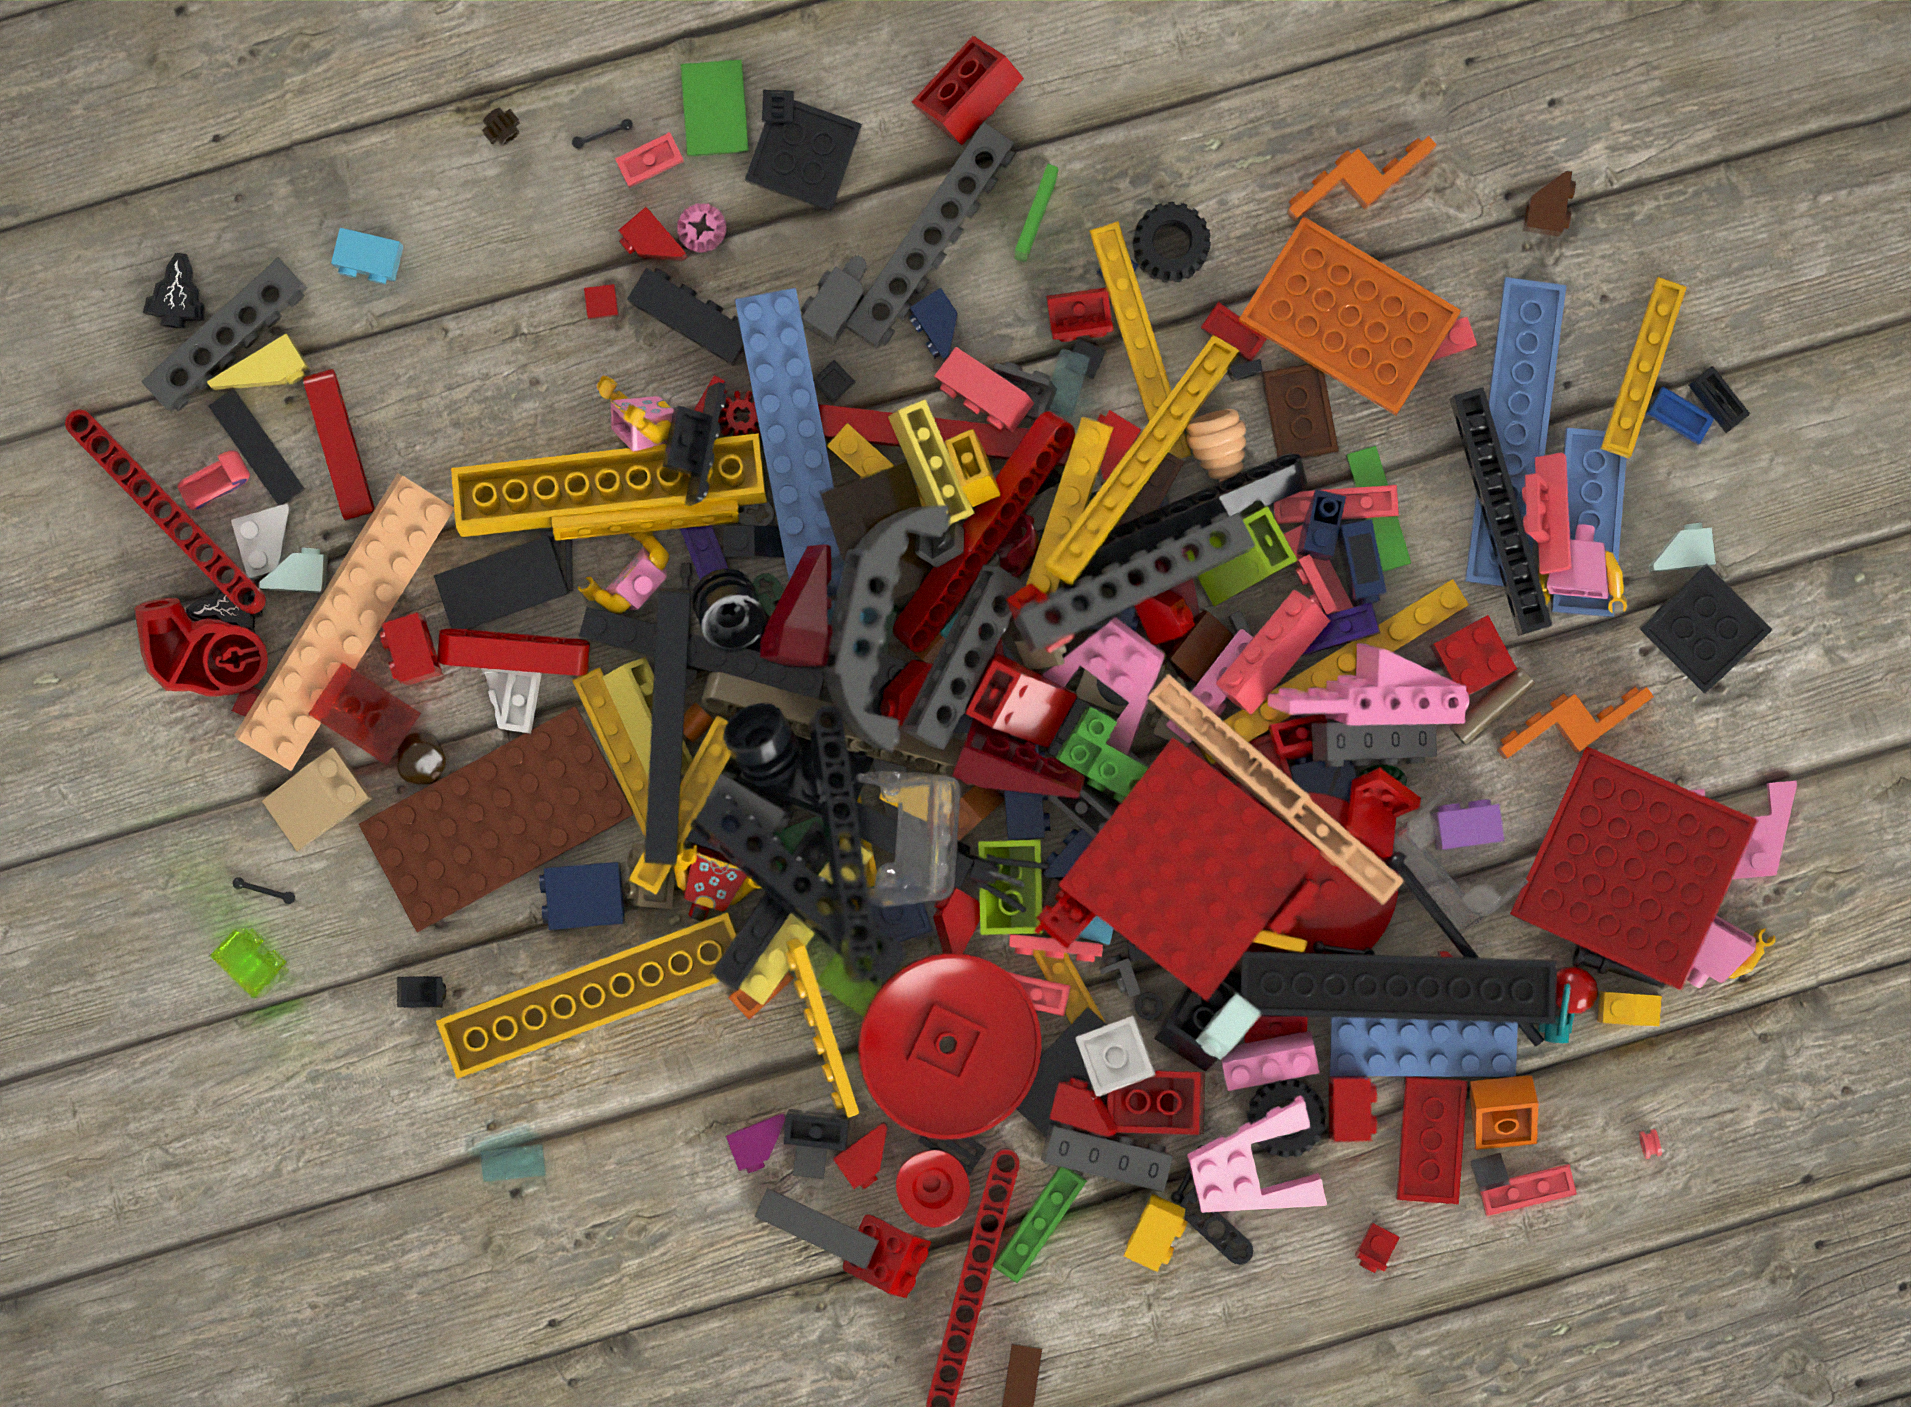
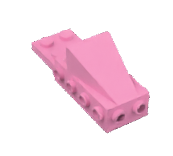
M1357 643L1356 676L1338 675V681H1327V689L1308 688V692H1298V689L1279 688V694H1268L1269 707L1287 713H1326V718L1346 725L1465 723V709L1469 705L1466 686L1451 681L1385 649L1363 643Z

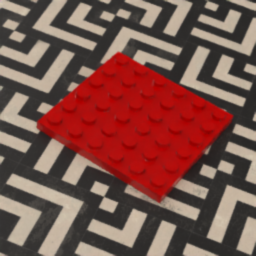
M1172 738L1058 886L1207 1001L1314 863L1321 851L1175 738Z
M1587 746L1510 915L1682 991L1759 820Z

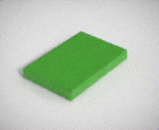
M742 59L681 64L687 156L749 152Z
M1049 163L1046 166L1015 248L1014 259L1021 262L1027 261L1058 178L1059 169L1057 166Z

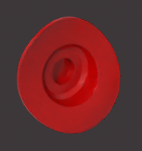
M942 1150L919 1152L902 1164L896 1178V1192L902 1208L911 1219L923 1226L934 1228L947 1226L959 1219L967 1208L970 1197L967 1173L960 1161L948 1152Z

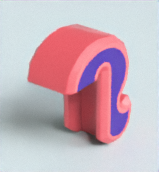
M230 450L217 455L219 461L179 482L177 488L188 509L198 510L209 505L212 500L222 497L248 482L250 472L239 452Z

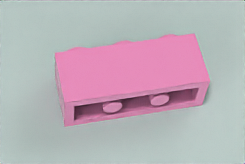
M1311 1031L1236 1045L1221 1059L1228 1091L1320 1073Z

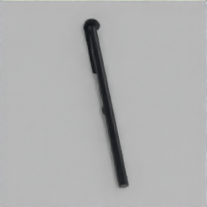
M1393 852L1392 856L1386 858L1385 864L1391 870L1395 869L1400 874L1404 883L1462 956L1480 958L1411 870L1405 865L1403 861L1407 856L1402 852ZM1518 1023L1520 1029L1535 1047L1544 1041V1038L1532 1023Z

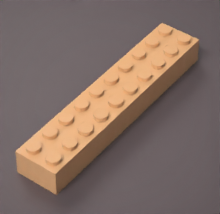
M396 474L234 734L239 741L292 771L375 638L382 623L388 617L454 511V507L401 474Z

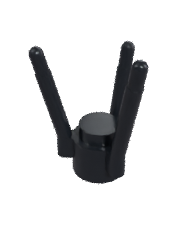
M987 854L986 858L977 856L970 879L977 881V887L989 891L1021 912H1025L1026 907L989 883L995 884L996 880H1000L1011 885L1024 887V882L999 873L1001 867L996 864L1035 869H1049L1050 867L1047 863L1000 858Z

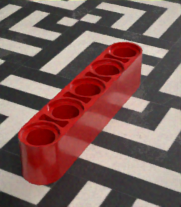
M334 369L303 377L315 425L344 520L347 521L373 513L375 510L373 499Z
M446 628L439 630L437 661L440 664L450 666L581 676L588 674L590 642L577 638Z

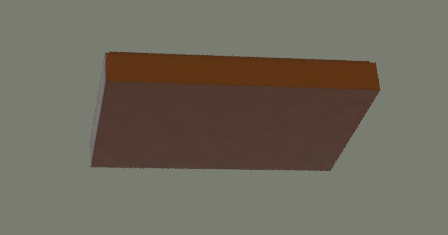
M1311 364L1262 372L1261 376L1276 456L1280 457L1285 454L1297 453L1302 459L1338 453L1339 448L1324 372Z

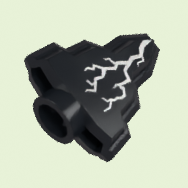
M175 253L166 266L165 278L155 284L153 295L146 297L143 314L160 317L161 326L185 329L186 321H205V305L199 301V289L192 283L193 268L187 254Z
M217 588L212 597L198 599L188 606L186 613L194 622L207 618L216 619L229 624L247 627L255 632V617H262L263 609L255 614L246 613ZM248 591L243 596L244 605H249L255 600V592Z

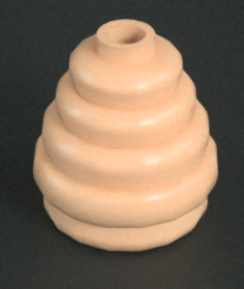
M1234 409L1218 410L1203 414L1190 421L1186 427L1188 433L1186 437L1187 446L1193 449L1194 458L1200 460L1201 467L1208 470L1210 478L1219 479V482L1237 475L1243 470L1242 460L1245 456L1243 448L1246 445V438L1244 436L1246 425L1244 421L1239 420L1238 411Z

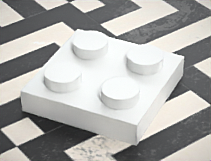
M1134 1016L1075 1037L1093 1089L1098 1097L1156 1075Z

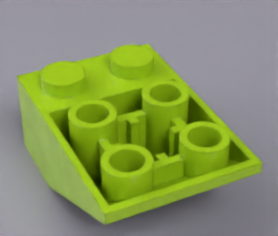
M1268 506L1243 519L1255 543V546L1248 553L1197 576L1214 607L1297 561ZM1213 536L1209 539L1213 547L1221 548L1219 538ZM1191 550L1185 552L1188 555V560L1194 561L1193 552Z

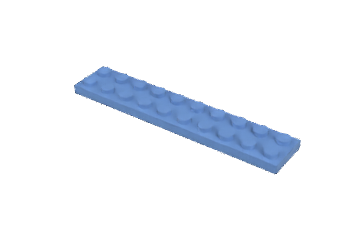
M1505 277L1488 404L1523 521V517L1527 515L1526 505L1522 497V488L1525 487V475L1535 474V457L1545 456L1567 285ZM1476 493L1465 582L1503 587ZM1526 533L1532 552L1534 539Z
M796 288L735 299L789 581L807 546L827 544L831 546L832 577L827 585V597L837 595L844 565L819 493L820 490L834 485Z

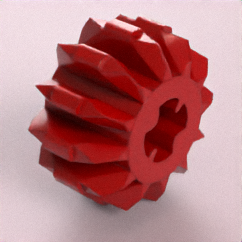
M737 390L734 392L736 398L734 402L726 396V404L729 407H724L720 411L721 414L726 416L720 417L718 420L720 425L728 424L722 430V434L726 436L734 430L733 436H740V433L749 435V432L753 431L754 434H759L760 437V430L756 428L759 422L755 402L751 403L753 393L747 391L745 399L742 400L741 394ZM740 410L744 413L748 410L751 413L747 414L749 421L747 423H744L742 420L738 423L735 422L734 419H738L737 411Z

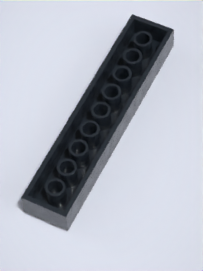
M1245 951L1241 961V998L1261 1012L1260 1015L1555 1024L1556 961L1543 959Z

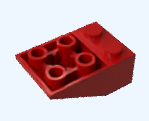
M995 652L982 675L980 684L975 688L968 701L965 714L994 729L1049 748L1077 694Z

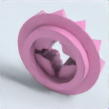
M696 203L685 209L678 219L677 232L681 242L688 249L695 252H709L722 243L726 234V222L722 213L710 204ZM705 215L706 225L711 230H714V232L704 231L702 236L700 235L699 240H697V229L689 223H700Z

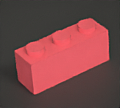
M957 347L954 348L934 376L942 384L939 389L952 399L959 396L965 400L963 405L976 415L980 411L988 416L986 421L1000 431L1005 427L1014 432L1034 405V401L1027 393Z

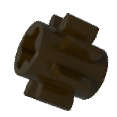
M500 107L496 108L483 119V123L486 126L482 129L483 134L492 145L498 141L502 146H505L520 133L516 127L520 124L519 119L511 109L504 112Z

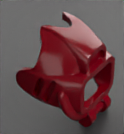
M1022 512L996 549V553L1000 558V568L1008 573L1016 571L1012 574L1016 578L1029 568L1035 560L1036 552L1039 548L1037 531L1033 526L1035 520ZM1021 527H1024L1027 530L1024 537L1022 535Z

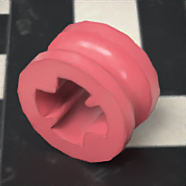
M1651 1129L1648 1134H1645L1644 1131L1639 1132L1640 1144L1645 1159H1649L1652 1154L1661 1156V1144L1656 1129Z

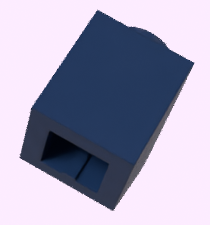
M939 288L911 306L910 312L912 316L908 319L917 333L921 331L925 333L929 340L925 345L934 359L940 356L944 363L950 355L958 313L942 288Z
M1315 490L1302 525L1296 554L1303 556L1310 554L1311 558L1324 561L1334 556L1346 496Z
M1074 828L1062 841L1066 847L1058 855L1053 851L1044 863L1049 864L1050 867L1042 874L1046 878L1065 877L1094 838L1084 829L1078 832Z

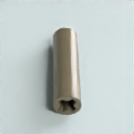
M1518 666L1517 670L1510 673L1465 713V723L1452 724L1449 728L1464 745L1468 744L1535 685L1534 681L1524 669Z

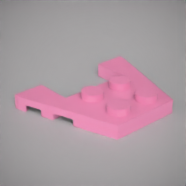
M1797 781L1766 783L1769 816L1753 817L1758 819L1759 822L1733 879L1777 875ZM1704 789L1690 790L1705 797Z

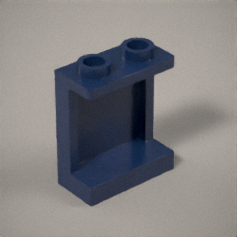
M620 862L544 868V875H539L540 892L546 893L547 905L542 906L543 924L549 925V930L625 923Z

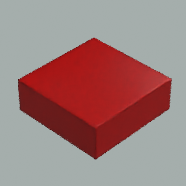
M614 284L584 288L588 320L619 316Z

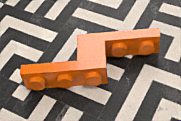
M1430 136L1426 137L1423 141L1418 137L1405 149L1408 154L1398 161L1395 157L1382 169L1385 173L1383 176L1359 148L1352 154L1347 150L1334 162L1337 165L1334 170L1329 174L1324 170L1311 182L1314 185L1311 190L1306 194L1301 190L1288 202L1291 207L1288 209L1287 214L1296 222L1340 182L1365 210L1431 153L1437 144Z
M1635 686L1621 696L1624 702L1615 708L1610 704L1596 715L1599 720L1595 721L1576 694H1571L1567 697L1563 693L1549 703L1552 709L1544 715L1538 711L1525 721L1527 727L1521 732L1517 733L1514 729L1501 738L1500 741L1503 745L1497 751L1503 759H1507L1552 725H1555L1574 752H1580L1654 696L1647 687L1638 690Z

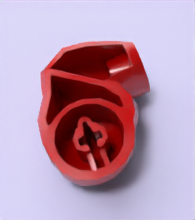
M179 598L152 600L134 608L140 651L146 670L165 691H191L209 697L233 695L246 691L256 685L266 673L268 663L266 646L259 635L247 627L209 618L193 622L187 615Z

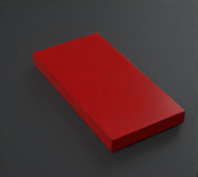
M1405 1076L1397 1200L1459 1205L1467 1080Z

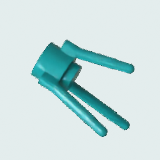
M1569 984L1564 986L1560 1016L1555 1015V1024L1539 1023L1538 1032L1545 1033L1544 1041L1569 1043V1035L1572 1033L1575 1015L1567 1014L1571 988Z

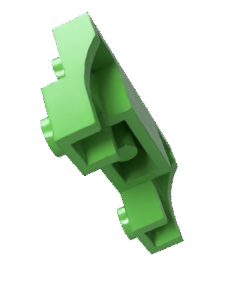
M1087 705L1074 730L1059 750L1056 759L1089 777L1087 784L1103 792L1105 787L1115 792L1113 798L1122 803L1149 768L1106 744L1117 721Z

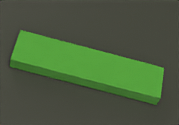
M1376 446L1346 455L1355 488L1388 485ZM1398 517L1365 518V520L1372 519L1382 571L1385 572L1411 564Z
M1059 1166L994 1261L992 1267L1018 1284L1087 1180L1073 1170Z

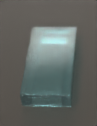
M1061 348L1051 379L1057 388V392L1049 410L1070 417L1073 416L1091 357Z
M543 1144L480 1151L483 1182L546 1175Z

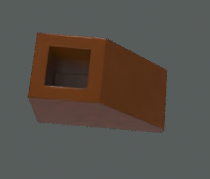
M1565 171L1529 198L1526 205L1523 231L1559 237L1564 229H1569L1571 211H1567L1568 199H1573L1576 181L1571 180L1572 171Z

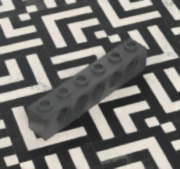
M277 257L141 382L170 412L175 409L177 411L181 410L191 401L189 396L196 389L202 390L209 385L207 381L214 378L212 375L218 369H226L236 360L235 354L241 348L245 347L247 349L259 339L258 333L263 328L274 326L282 318L280 313L286 307L297 305L304 298L305 294L303 292L307 287ZM277 288L279 290V298L273 303H267L265 300L266 292L269 289ZM248 309H255L257 316L254 322L250 324L243 323V313ZM228 329L232 330L234 333L233 340L229 344H221V333ZM209 350L211 353L210 361L206 365H199L197 362L198 354L201 351ZM180 371H186L188 374L187 382L182 386H176L174 382L175 375Z
M982 566L901 730L928 746L940 749L945 748L954 735V728L959 718L967 709V702L973 690L981 682V675L987 663L995 654V647L1001 635L1009 626V619L1012 613L1006 599L1017 593L1021 588L1026 587L1027 584L1000 567ZM995 598V606L992 608V601ZM981 626L982 631L981 634L978 635V629ZM966 653H967V654H968V659H967V661H966V663H965V662H964V657H965V655H966ZM954 680V687L951 691L950 685L951 682ZM940 708V715L937 718L936 713L937 710Z

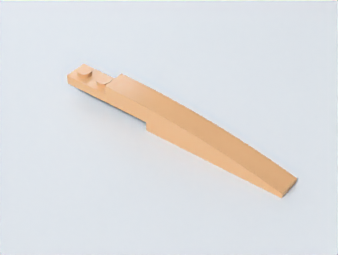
M1169 674L1148 696V699L1262 804L1288 827L1321 851L1320 855L1333 866L1339 867L1381 905H1384L1404 882L1400 876L1309 799L1310 796Z

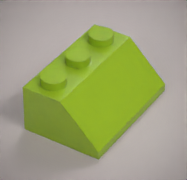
M1040 840L978 841L979 856L986 858L987 854L1000 858L1041 863ZM996 864L1001 867L999 873L1023 881L1025 885L1024 887H1018L1000 880H996L995 884H989L1026 907V911L1021 912L989 891L979 888L981 935L1036 933L1034 929L1040 923L1036 917L1042 911L1041 869Z

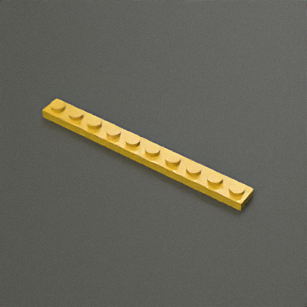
M1214 335L1210 338L1045 564L1047 571L1072 585L1236 360L1239 354L1237 348Z
M1454 579L1379 624L1380 634L1348 643L1272 690L1270 694H1279V688L1298 689V692H1308V688L1327 689V681H1338V675H1356L1357 643L1378 647L1392 653L1462 610L1469 603ZM1267 696L1252 715L1244 710H1240L1223 722L1245 741L1249 742L1267 731L1269 725L1280 723L1294 713H1287L1269 707ZM1198 746L1208 764H1214L1216 761Z

